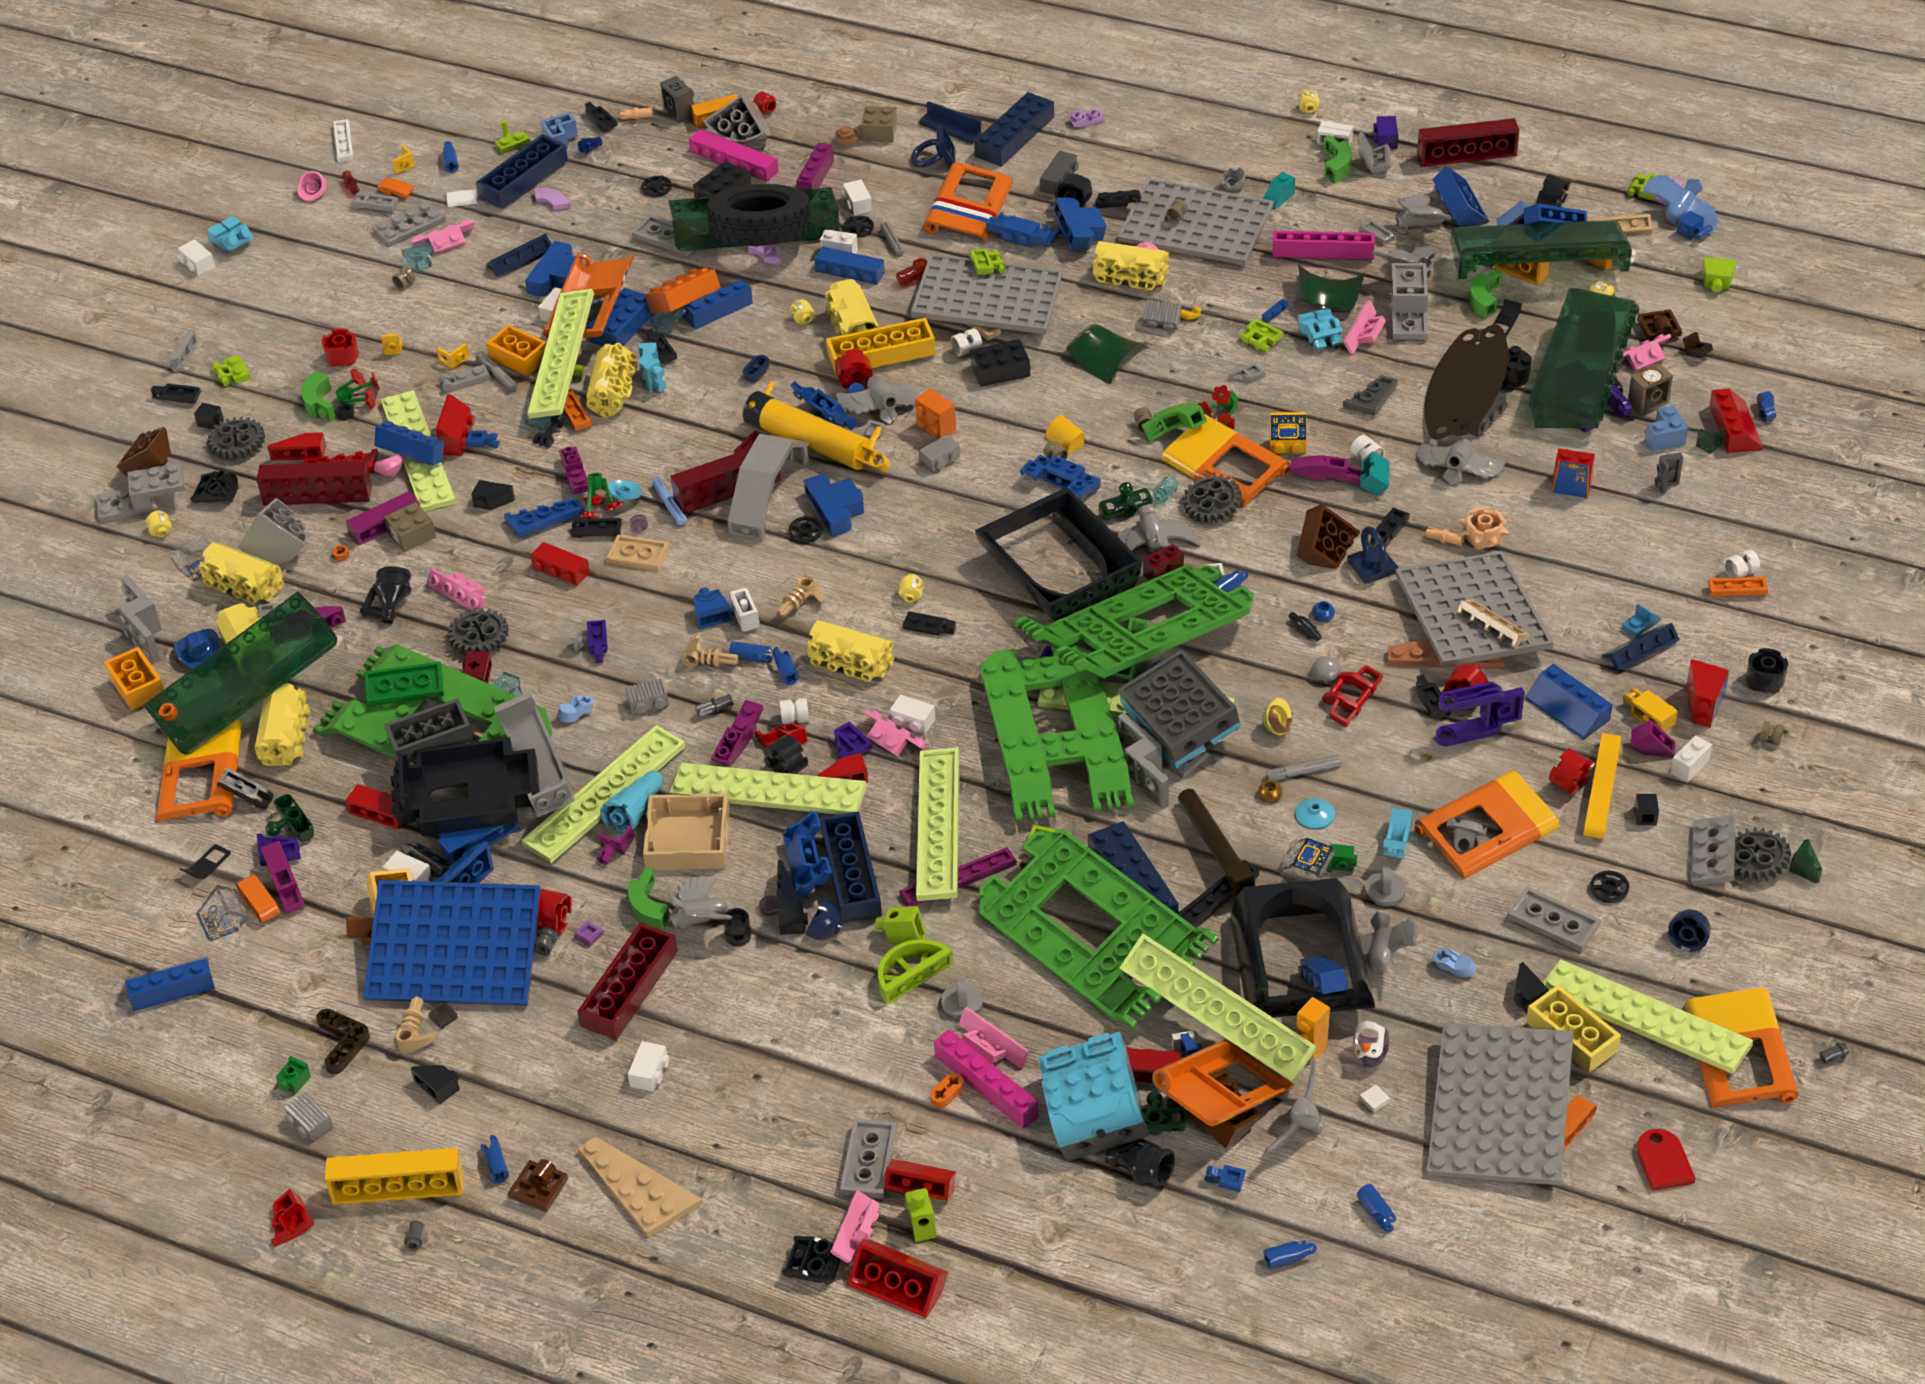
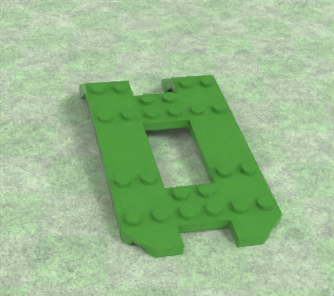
M1184 565L1046 626L1026 616L1018 618L1015 621V626L1022 629L1028 636H1032L1037 642L1045 639L1059 646L1060 648L1055 651V655L1069 666H1073L1076 671L1080 672L1086 669L1102 678H1106L1250 614L1254 602V593L1244 586L1227 593L1213 584V582L1222 578L1221 571L1211 565H1203L1202 568ZM1174 599L1191 608L1135 634H1132L1119 624L1130 619V617L1138 616L1160 605L1167 604ZM1083 640L1096 651L1084 655L1068 646Z
M396 644L385 649L377 646L373 652L379 658L370 655L367 658L368 661L364 662L363 667L366 670L375 671L437 661ZM441 663L444 696L376 705L374 708L371 706L367 707V704L355 699L345 703L334 701L331 708L337 712L333 713L327 710L325 716L320 719L321 723L327 726L323 727L316 724L313 731L322 737L337 733L396 759L384 724L419 712L428 699L443 704L458 698L465 715L490 725L479 740L485 741L507 738L494 707L517 696ZM359 669L356 676L365 681L364 672L366 671ZM537 705L551 737L553 734L546 709ZM468 785L459 787L468 791Z
M1051 644L1052 657L1017 661L1014 649L995 651L980 665L981 678L1010 783L1016 822L1023 820L1021 810L1027 809L1029 820L1034 819L1032 808H1035L1037 819L1043 817L1040 807H1047L1048 817L1056 816L1050 775L1047 766L1085 763L1094 812L1101 810L1099 800L1103 799L1106 801V808L1108 810H1112L1111 798H1113L1115 809L1121 807L1119 797H1125L1126 807H1134L1128 765L1100 676L1086 669L1080 672L1076 671L1073 666H1069L1055 655V651L1060 648L1055 644ZM1076 644L1068 646L1084 655L1092 653V651ZM1062 686L1075 730L1038 735L1026 691Z
M1057 829L1055 832L1044 833V831L1035 832L1022 845L1023 850L1034 859L1008 885L993 874L979 888V913L983 919L1114 1022L1125 1023L1132 1029L1137 1025V1021L1131 1015L1136 1013L1138 1017L1143 1018L1146 1014L1139 1007H1142L1147 1012L1152 1009L1145 1000L1150 998L1154 1003H1158L1162 999L1152 988L1135 984L1127 977L1128 974L1120 969V966L1141 935L1145 934L1192 966L1195 964L1188 957L1190 954H1193L1197 959H1201L1203 954L1197 948L1204 953L1209 950L1208 946L1202 943L1204 939L1208 940L1211 944H1215L1219 940L1210 930L1192 926L1064 829ZM1065 883L1069 884L1120 923L1095 951L1091 950L1040 910Z

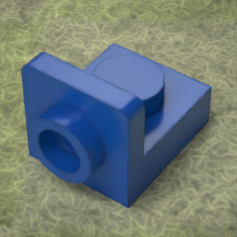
M1189 1033L1180 1035V1051L1183 1058L1203 1049L1201 1043L1196 1044L1195 1040H1191Z

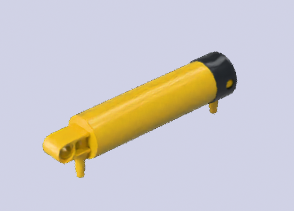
M770 381L764 393L760 391L753 392L745 402L742 413L743 420L751 426L777 436L810 442L807 449L855 470H860L867 466L879 472H886L890 468V460L881 452L874 450L882 430L879 426L873 431L870 439L770 396L775 385L773 381Z

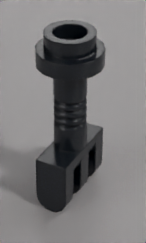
M561 415L553 416L550 419L552 424L546 432H538L532 442L550 448L554 442V438L551 435L557 428H562L565 421Z

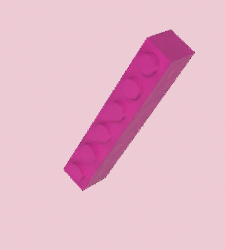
M700 129L689 138L690 152L720 164L727 161L750 172L751 176L766 182L779 172L777 158Z
M1273 231L1272 257L1374 259L1372 251H1374L1375 233Z
M950 1029L934 1040L935 1057L954 1073L961 1075L966 1083L1020 1127L1026 1128L1039 1117L1038 1100Z

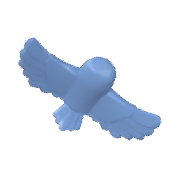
M1659 175L1658 177L1653 176L1643 189L1645 193L1659 197L1668 205L1665 216L1670 223L1677 224L1678 219L1692 211L1704 217L1703 227L1711 225L1713 230L1716 229L1719 220L1716 218L1715 207L1696 197L1703 190L1699 179H1688L1685 188H1682L1679 184H1676L1674 179H1670L1668 175Z

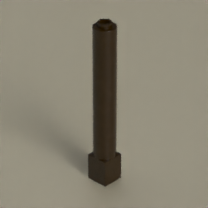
M1191 788L1183 790L1178 796V801L1225 872L1227 882L1235 895L1238 896L1244 887L1255 886L1254 874L1245 860H1240L1196 791Z

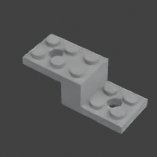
M1392 263L1391 311L1393 339L1428 340L1426 263Z
M181 462L127 472L129 489L97 494L99 522L104 523L150 514L154 511L152 497L185 491Z
M128 575L121 577L123 584L121 589L127 599H125L126 604L119 607L121 613L119 619L125 626L123 631L128 639H132L135 647L141 649L146 658L156 663L160 661V656L153 634L161 631L162 628L155 605Z
M1122 713L1118 716V736L1121 745L1125 748L1129 779L1163 810L1169 806V779L1166 774L1161 773L1162 745L1158 740L1150 736L1146 729L1141 728L1133 718H1130L1126 713Z

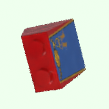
M1558 448L1552 493L1588 498L1594 475L1595 454Z
M1691 659L1686 692L1691 721L1693 723L1711 728L1725 697L1729 676L1728 669Z

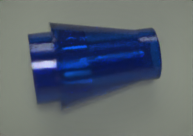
M600 137L582 138L578 141L579 151L585 154L602 146V139Z

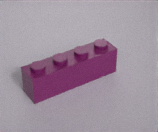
M817 143L796 180L797 189L805 192L810 199L814 198L834 162L833 145Z
M410 491L403 493L347 520L348 533L360 546L388 532L384 516L415 502L420 506V503Z

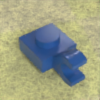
M470 430L466 440L467 447L476 448L485 447V444L496 448L500 442L495 441L498 434H488L487 431Z
M1224 1165L1223 1170L1214 1166H1208L1205 1181L1209 1183L1219 1181V1187L1240 1192L1246 1170L1229 1165Z

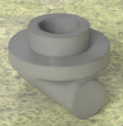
M576 633L574 638H566V643L573 645L574 651H579L580 648H583L585 639L581 633Z

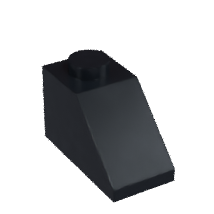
M479 480L471 493L474 507L488 510L515 500L513 485Z
M1522 962L1519 965L1514 1001L1518 1007H1521L1528 1013V1006L1546 994L1549 989Z
M444 1065L413 1066L410 1068L413 1081L439 1104H442L460 1090L458 1075L453 1070L449 1071Z

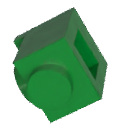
M1330 843L1333 849L1328 856L1327 872H1331L1332 869L1352 872V867L1357 866L1358 855L1354 854V846Z
M290 1056L288 1058L289 1062L276 1075V1079L281 1090L297 1094L309 1080L311 1074L307 1063Z

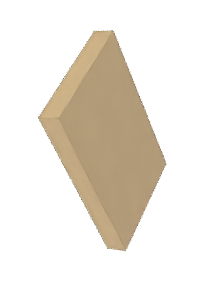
M618 534L606 557V563L659 571L670 548V544L664 541Z

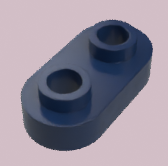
M765 355L755 356L744 367L743 378L749 382L758 380L769 368V358Z

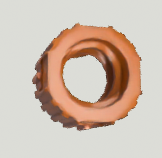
M337 545L332 550L333 557L337 561H344L349 558L350 554L347 546Z
M172 703L163 704L158 711L160 717L166 722H170L178 716V711Z

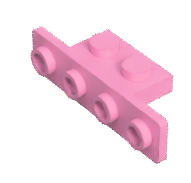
M464 220L455 226L449 225L439 231L433 230L424 236L418 235L412 240L411 246L414 249L430 243L434 254L464 245L466 241L462 232L474 229L475 222L474 220Z
M1371 300L1366 301L1344 339V345L1350 354H1354L1359 344L1374 342L1386 322L1384 316L1375 317L1376 310Z
M1661 334L1651 342L1646 340L1636 348L1631 346L1623 353H1620V351L1610 356L1611 359L1607 362V365L1609 366L1628 359L1635 372L1660 362L1666 357L1659 345L1666 343L1671 338V335L1664 336Z
M430 569L426 583L428 587L471 611L474 608L480 611L484 607L485 597L482 595L485 588L478 585V582L467 579L462 573L456 572L452 575H444L435 569Z
M867 709L864 710L865 714L876 721L866 737L898 757L908 741L923 751L929 750L924 746L926 742L917 736L914 739L911 738L909 731L902 727L900 730L895 728L896 723L888 718L884 721L881 719L883 715L874 709L872 712Z
M970 1008L963 1009L959 1026L968 1031L962 1036L964 1042L991 1063L1006 1058L1018 1068L1024 1067L1029 1053L1028 1049Z
M858 1190L852 1198L830 1251L846 1263H850L859 1243L863 1239L866 1241L873 1231L870 1227L879 1216L877 1210L880 1204Z

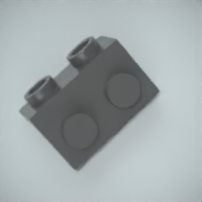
M1681 452L1660 456L1659 464H1657L1655 486L1659 488L1661 494L1666 493L1667 486L1677 485L1680 482L1683 463Z

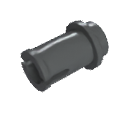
M1837 1042L1835 1046L1820 1051L1819 1056L1824 1064H1828L1839 1058L1845 1059L1846 1055L1849 1054V1050L1845 1043Z
M415 1220L410 1222L408 1237L405 1238L406 1247L410 1250H417L422 1245L421 1236L424 1224L421 1221Z

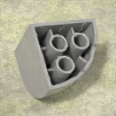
M743 94L704 120L706 126L714 134L740 144L754 143L767 138L771 134L756 103Z
M275 498L258 513L238 548L242 552L265 561L280 564L293 559L301 551L307 542L308 534L304 533L306 528L300 519L296 520L292 516L293 511Z

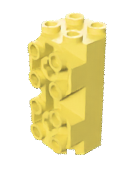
M1101 241L1098 242L1095 249L1097 256L1093 261V275L1096 276V280L1099 283L1120 285L1122 281L1126 280L1132 288L1153 290L1157 285H1164L1165 275L1169 273V265H1167L1169 252Z
M848 279L830 285V290L825 292V298L828 302L826 311L830 315L832 325H835L837 336L879 328L859 284L853 279Z
M620 343L615 345L605 344L597 351L586 395L587 407L603 418L614 416L622 409L623 402L631 395V377L636 373L637 369L636 355Z
M212 542L203 551L202 556L205 559L204 562L200 561L199 569L204 578L203 583L207 587H213L222 593H226L231 588L233 590L232 594L236 598H241L253 605L259 600L270 601L278 590H281L283 587L282 572L280 566L222 543Z
M240 603L221 610L217 614L218 618L215 622L218 632L242 677L245 679L247 677L251 678L252 681L256 682L271 676L273 667L275 666L276 668L281 664V659L278 653H275V651H278L275 641H270L272 638L269 630H263L265 624L262 617L258 618L259 613L256 606L249 608L245 604Z
M817 620L810 631V635L813 637L812 641L808 640L807 654L810 658V663L815 667L835 672L842 666L847 676L869 682L876 676L883 678L888 665H892L894 661V654H892L893 641L823 620Z
M290 683L273 684L271 689L267 690L264 695L255 751L257 758L265 766H288L292 764L296 757L303 756L302 743H305V732L301 731V729H307L308 727L306 715H310V705L306 704V691L299 688L297 691L293 689L294 685Z

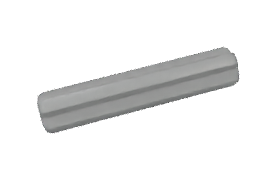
M881 223L880 229L895 255H903V247L889 223Z

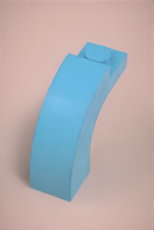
M1392 808L1388 834L1383 843V855L1404 858L1413 811Z

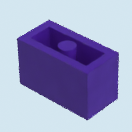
M1376 116V123H1373L1374 142H1377L1378 147L1388 144L1390 149H1397L1398 129L1396 116Z

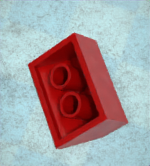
M451 394L446 396L436 426L438 440L444 441L443 455L462 456L464 449L467 448L466 440L471 426H474L475 418L471 414V408Z

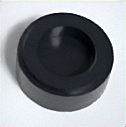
M342 404L336 409L338 418L342 420L350 419L355 414L354 407L351 404Z

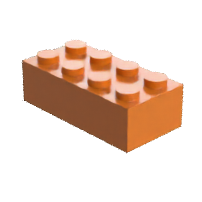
M704 267L697 270V268L688 270L686 275L676 276L673 281L663 282L661 287L655 286L650 288V292L644 294L650 313L672 312L720 289L715 269Z

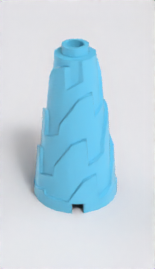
M649 771L642 777L637 778L628 787H624L618 794L616 793L609 798L600 808V815L606 826L609 828L612 825L615 827L613 832L623 835L628 825L632 826L634 830L640 823L641 817L648 810L649 795H656L663 783L662 775L657 771Z

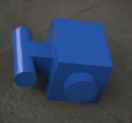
M1689 211L1678 219L1676 233L1688 240H1691L1693 237L1700 240L1711 232L1713 228L1711 225L1703 227L1704 217Z

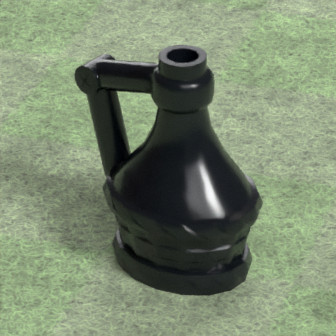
M395 566L383 567L377 570L376 582L370 588L363 607L359 610L364 617L382 618V622L385 624L393 623V620L396 618V606L401 600L410 595L412 590L410 587V571ZM375 595L382 602V611L370 609Z
M1142 1138L1125 1143L1118 1150H1108L1105 1154V1162L1113 1167L1121 1166L1127 1169L1138 1185L1153 1184L1155 1186H1163L1172 1175L1175 1155L1172 1150L1162 1149L1159 1145ZM1134 1147H1140L1134 1151L1129 1152Z

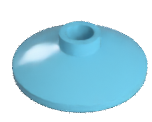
M616 480L608 484L612 497L621 501L634 500L642 495V488L631 481Z
M1310 798L1297 805L1295 817L1306 828L1323 829L1334 821L1335 810L1329 802L1323 799Z

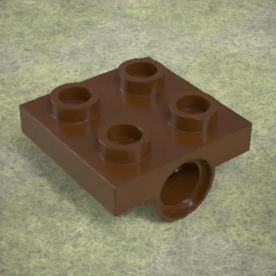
M1671 309L1637 315V321L1649 341H1653L1655 337L1661 334L1664 336L1670 334L1671 338L1682 336V329Z
M541 1159L538 1163L529 1160L510 1188L508 1197L547 1212L567 1182L568 1175L557 1170L555 1165L546 1159Z

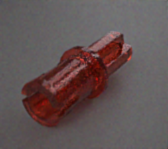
M344 171L342 178L345 181V187L349 189L350 193L356 195L360 191L357 186V180L353 178L350 171Z

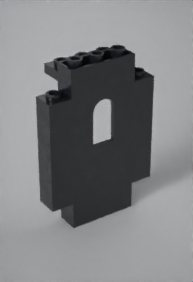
M510 737L416 750L417 758L413 759L414 765H409L406 752L398 753V762H395L394 776L390 777L391 786L394 788L391 791L392 802H395V805H392L393 817H397L399 825L416 822L417 828L422 830L423 836L518 823L517 808L532 806L527 794L535 795L540 792L535 748L513 751ZM468 785V798L439 802L432 801L429 798L430 794L435 790Z

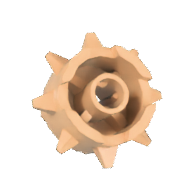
M1478 507L1471 510L1467 518L1460 519V523L1466 527V530L1461 535H1465L1467 541L1474 545V548L1477 550L1493 547L1501 543L1502 536L1509 535V531L1503 527V524L1508 520L1504 519L1502 514L1496 509L1494 512L1493 510H1486V507Z

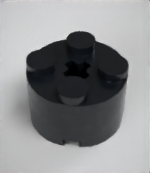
M1068 174L1055 190V200L1056 198H1074L1079 202V207H1084L1092 197L1091 181L1078 174Z
M1548 174L1542 184L1544 185L1542 190L1539 191L1536 204L1562 207V203H1565L1568 194L1566 191L1569 190L1571 181Z
M1512 346L1508 349L1507 371L1502 384L1504 386L1513 384V387L1525 385L1529 380L1532 357L1524 350H1521L1519 346Z
M1762 648L1757 653H1752L1749 656L1746 670L1748 687L1751 690L1778 693L1785 683L1788 668L1787 658L1785 657L1784 659L1779 651L1770 648Z
M783 735L765 748L766 758H764V762L767 767L773 768L775 772L797 774L808 766L807 756L803 758L801 753L804 751L802 746L790 735L788 737Z

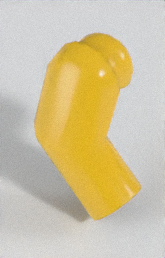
M1194 306L1192 311L1182 310L1180 318L1186 320L1199 318L1202 309Z

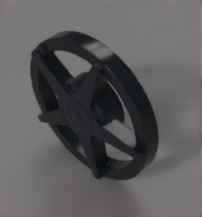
M663 175L645 178L641 187L644 194L658 197L670 192L672 183L669 178Z
M850 216L844 222L843 230L844 232L857 234V237H864L872 233L874 222L868 216ZM847 229H852L854 232H857V233H852V232L848 231Z
M811 516L799 517L792 521L789 526L791 538L801 543L815 542L823 533L821 521ZM801 521H806L805 523H802L799 526L796 525ZM809 521H813L817 523L819 526L813 527V525L809 523ZM792 529L799 531V534L795 536L792 533ZM819 531L815 536H812L813 532Z
M1601 871L1591 879L1590 890L1597 899L1604 903H1614L1626 898L1629 892V882L1624 875L1616 871ZM1606 875L1615 876L1621 880L1616 881L1608 878ZM1603 876L1602 885H1594V882ZM1623 883L1626 886L1624 893L1618 890V886ZM1596 890H1602L1605 895L1598 894ZM1613 894H1615V895L1618 896V897H1614V898H1608L1609 895H1613Z

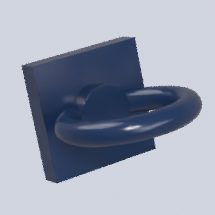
M943 124L937 126V139L927 140L914 149L911 154V162L914 166L928 167L943 157L950 169L951 165L956 162V148ZM935 145L937 154L934 157L925 161L917 160L922 150Z
M1365 527L1361 533L1363 550L1348 555L1347 561L1363 582L1367 584L1395 574L1398 566L1386 552L1380 534L1373 527ZM1369 534L1373 537L1376 546L1370 547Z

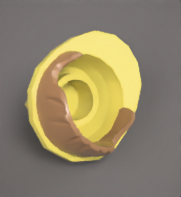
M1276 698L1271 701L1262 714V723L1267 731L1276 735H1282L1291 730L1289 728L1292 723L1291 710L1288 703L1282 698Z

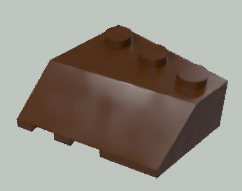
M161 427L154 429L152 432L140 433L116 467L128 478L127 472L164 466L168 462V456L171 454L167 429Z
M1320 504L1306 512L1296 556L1309 565L1336 569L1346 556L1347 549L1353 545L1354 538L1361 531L1325 505Z
M1226 1069L1211 1076L1239 1097L1242 1096L1238 1091L1240 1087L1236 1082L1230 1081L1228 1078L1229 1073ZM1181 1105L1178 1107L1184 1109L1186 1116L1196 1122L1225 1148L1239 1142L1260 1118V1114L1254 1107L1216 1126H1209Z

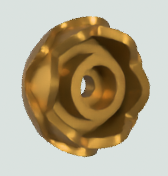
M1268 780L1259 786L1258 796L1264 802H1276L1282 797L1283 790L1279 783Z

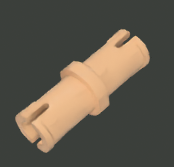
M635 107L630 110H621L620 117L621 120L653 117L652 107L641 109Z
M1428 527L1426 530V538L1441 541L1443 544L1451 543L1462 546L1464 542V535L1449 532L1448 529L1440 530Z

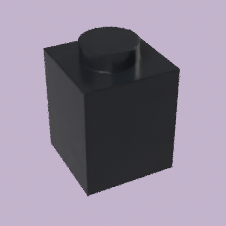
M202 403L194 413L197 427L215 430L214 426H220V422L224 421L220 406Z
M1636 794L1634 810L1637 825H1657L1659 816L1657 794Z

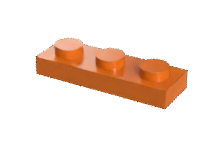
M573 390L569 391L563 411L574 430L579 431L591 427L592 423Z
M1765 577L1708 579L1711 597L1768 595Z

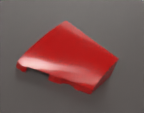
M797 723L773 727L771 732L766 734L761 733L760 730L754 732L756 739L764 748L783 735L794 737L799 744L808 741L805 727Z
M287 1190L273 1202L274 1218L272 1220V1227L275 1228V1238L271 1239V1243L275 1247L298 1237L314 1225L301 1197L293 1190Z

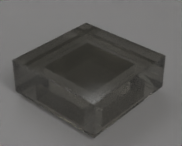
M446 1002L428 1013L429 1018L440 1029H443L458 1018L457 1013Z

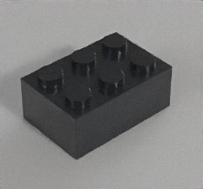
M727 161L723 162L693 184L695 201L707 206L709 199L721 191L733 187L751 185L750 172Z
M1020 339L970 350L971 367L980 387L1031 376L1030 359Z

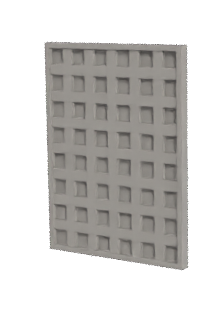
M1147 178L1140 192L1142 199L1140 202L1134 203L1117 236V242L1133 245L1151 242L1159 250L1246 266L1274 207V201ZM1181 199L1187 204L1188 210L1179 222H1172L1167 218L1166 211L1174 200Z
M930 254L911 310V317L1046 335L1062 279V271L1005 263L1006 267L1003 274L994 269V273L977 275L973 262L969 258Z
M1503 551L1395 570V575L1442 667L1553 648V640ZM1475 600L1530 634L1528 640L1520 642L1516 649L1511 646L1513 642L1511 638L1506 636L1502 641L1498 638L1500 634L1498 630L1493 627L1489 632L1484 630L1485 622L1480 619L1475 623L1471 622L1470 617L1472 614L1467 611L1463 615L1458 614L1457 610L1461 601Z
M1443 1023L1427 1175L1561 1185L1573 1031Z

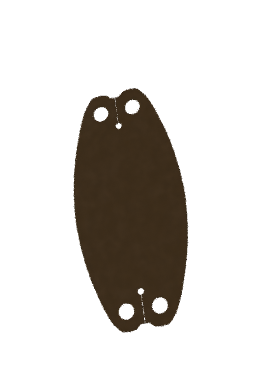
M1491 325L1480 330L1476 328L1465 330L1454 340L1438 363L1428 385L1424 408L1427 431L1434 440L1445 438L1448 435H1467L1481 422L1495 401L1503 384L1508 365V345L1506 335L1501 326ZM1491 330L1496 331L1494 336L1486 337L1487 332ZM1468 334L1473 335V338L1471 340H1463L1464 336ZM1463 423H1470L1469 428L1465 430L1459 429ZM1439 427H1447L1445 432L1440 434L1436 433V430Z

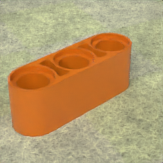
M255 874L236 883L239 894L261 923L280 915L276 902Z
M1576 1095L1568 1104L1564 1150L1589 1123L1597 1110L1596 1105L1579 1095Z

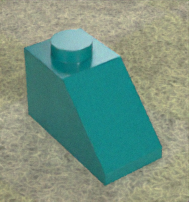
M1281 172L1271 181L1263 199L1274 201L1273 209H1277L1295 194L1296 178Z

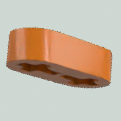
M951 1073L939 1082L930 1092L931 1104L936 1108H944L963 1091L964 1083L962 1076L957 1073Z

